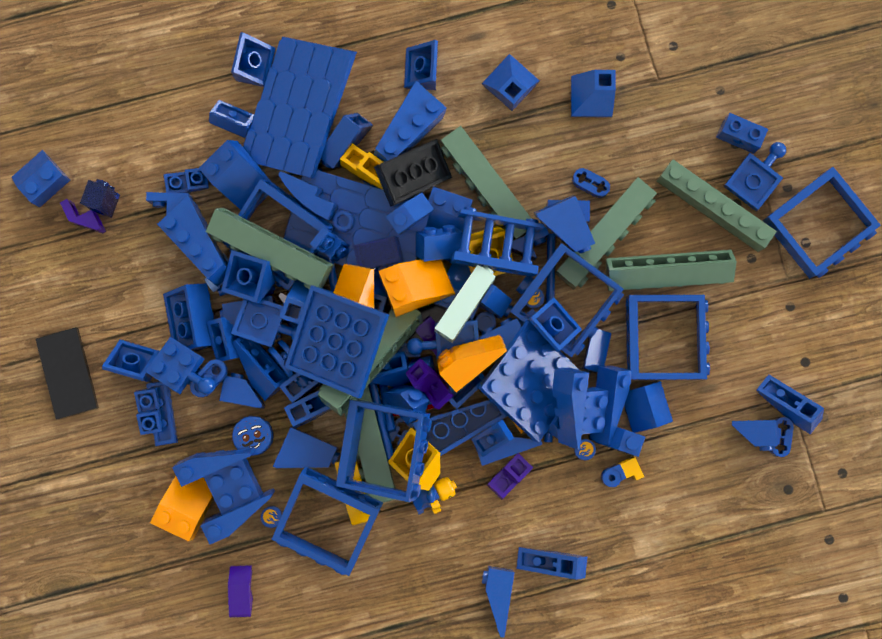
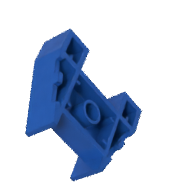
M598 366L596 387H588L589 372L573 368H555L552 391L553 397L557 399L555 415L559 416L560 427L557 428L558 443L580 449L582 434H590V440L608 446L611 445L629 393L632 370L616 366Z
M254 447L230 451L221 450L210 453H196L178 461L172 467L181 487L203 477L220 510L219 513L206 518L200 525L209 544L230 536L263 506L275 492L273 488L263 493L247 460V457L254 453Z

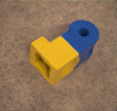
M631 457L603 470L601 481L608 487H616L626 478L633 476L634 480H639L644 475L636 457Z

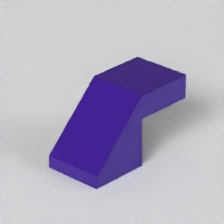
M69 199L60 202L68 221L102 234L106 232L99 215L93 210L80 215L75 204Z
M419 359L406 372L413 387L425 392L434 408L439 410L454 396L445 380L422 359Z
M230 566L228 579L230 618L251 617L253 602L251 592L252 566Z

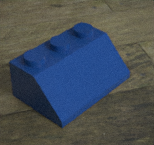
M207 283L187 284L164 293L171 337L192 351L212 347L207 321L214 320V313L211 308L210 292L208 291Z

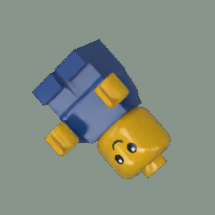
M444 477L434 482L429 491L421 489L419 497L412 501L418 515L424 513V509L427 507H431L434 514L441 512L438 501H445L456 494L455 488L457 486L454 480L450 481L448 477Z

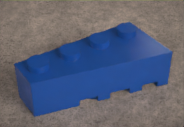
M186 196L157 225L204 276L218 287L224 281L228 262L219 249L217 241L211 238V234L205 232L208 224L202 216L198 205L189 196Z

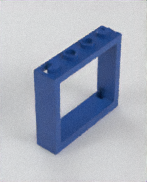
M834 167L824 172L763 220L764 223L777 231L775 237L809 279L815 276L820 278L829 271L827 269L828 266L832 263L834 266L840 263L845 258L843 255L846 252L852 253L861 246L859 242L864 238L866 241L877 234L875 230L881 226ZM829 181L864 223L866 228L816 266L779 219Z
M260 179L238 214L249 221L262 198L267 194L316 230L320 231L324 227L332 232L334 229L332 224L305 207L269 179ZM224 241L222 242L223 244H225V245L227 246V248L230 249V250H229L230 252H231V250H233V249H231V248L229 247L230 244H228V243H226V242H224ZM312 246L309 252L317 255L319 250ZM272 270L274 280L277 282L276 285L285 290H291L295 281L287 278L285 273L280 270Z
M561 243L510 312L523 322L529 321L531 316L522 309L564 253L614 290L571 346L566 344L561 349L572 358L574 354L579 355L584 349L585 345L583 342L587 337L591 339L597 332L598 328L596 325L600 320L604 322L610 315L611 311L608 309L613 303L617 305L624 296L622 293L624 289Z
M628 295L626 297L627 369L632 370L631 380L707 379V375L710 374V364L707 363V354H709L710 346L709 342H706L709 322L706 321L705 315L708 312V300H705V295ZM638 302H696L698 373H639Z
M359 399L350 400L336 486L405 502L415 501L421 491L419 480L424 472L423 455L427 452L428 441H426V437L432 424L430 413ZM365 409L418 419L407 491L353 480Z
M305 466L298 477L271 540L276 541L282 547L295 550L301 556L314 559L320 565L333 568L341 575L350 576L383 502L359 491L337 487L336 480ZM304 484L370 515L349 561L284 531Z

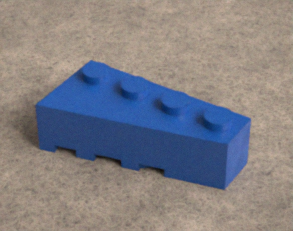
M415 81L376 146L374 156L385 162L410 151L443 119L447 108L420 83Z
M487 400L430 417L432 424L430 431L427 432L426 440L442 456L504 419L507 415L491 400ZM418 421L412 423L416 430Z

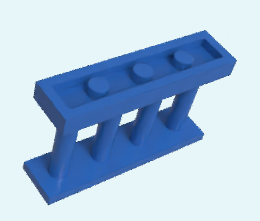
M464 207V209L457 213L458 218L465 220L460 249L451 254L450 263L476 267L477 265L483 267L484 265L494 271L534 277L538 274L539 266L532 265L531 256L535 232H540L544 229V224L538 223L536 219H526L525 221L476 212L477 209L472 207ZM473 220L485 222L482 249L479 255L470 254L471 251L469 250ZM494 224L506 226L502 256L499 259L493 258L489 254ZM514 228L526 230L523 259L520 262L512 261V258H510Z

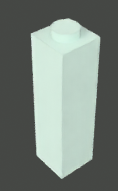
M484 265L483 267L476 266L436 325L435 332L451 343L454 342L495 281L496 276L493 275L494 272Z

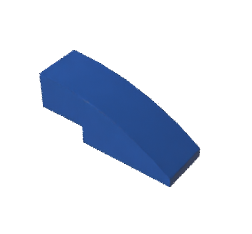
M279 172V177L296 199L315 214L327 220H333L339 205L321 198L322 188L285 172Z

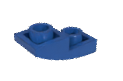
M199 168L187 169L185 172L164 174L166 193H191L209 188L208 179Z
M322 227L310 243L316 250L323 252L335 261L342 259L350 246L343 239Z
M157 387L136 390L134 395L138 409L136 416L140 435L162 432V418Z

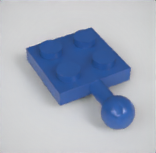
M775 142L770 146V154L764 162L749 153L724 185L727 190L755 211L760 209L783 179L782 176L770 168L776 159L782 158L786 154V146L781 142Z
M243 299L231 334L272 348L278 332L291 336L293 340L297 327L292 328L281 324L283 320L279 317L283 306L264 299L259 303Z
M477 319L468 320L453 343L435 332L436 340L421 341L418 338L410 339L407 343V350L412 355H418L423 350L437 349V359H439V354L445 349L449 350L453 346L479 340Z
M172 337L168 339L146 370V373L178 394L182 393L189 381L197 384L199 391L203 394H210L215 390V382L212 378H202L196 374V371L205 359Z

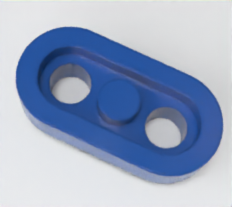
M214 359L209 361L197 375L202 378H212L216 388L226 377L228 370L224 362ZM215 367L220 368V373L217 375L214 374ZM191 381L190 390L193 395L197 397H207L210 395L201 393L198 385Z

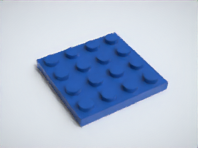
M311 285L284 368L353 397L362 398L389 314Z
M526 321L507 346V351L498 358L477 388L532 440L540 442L548 431V426L556 416L555 407H557V399L553 397L552 391L555 368L579 369L561 351L557 353L530 321Z

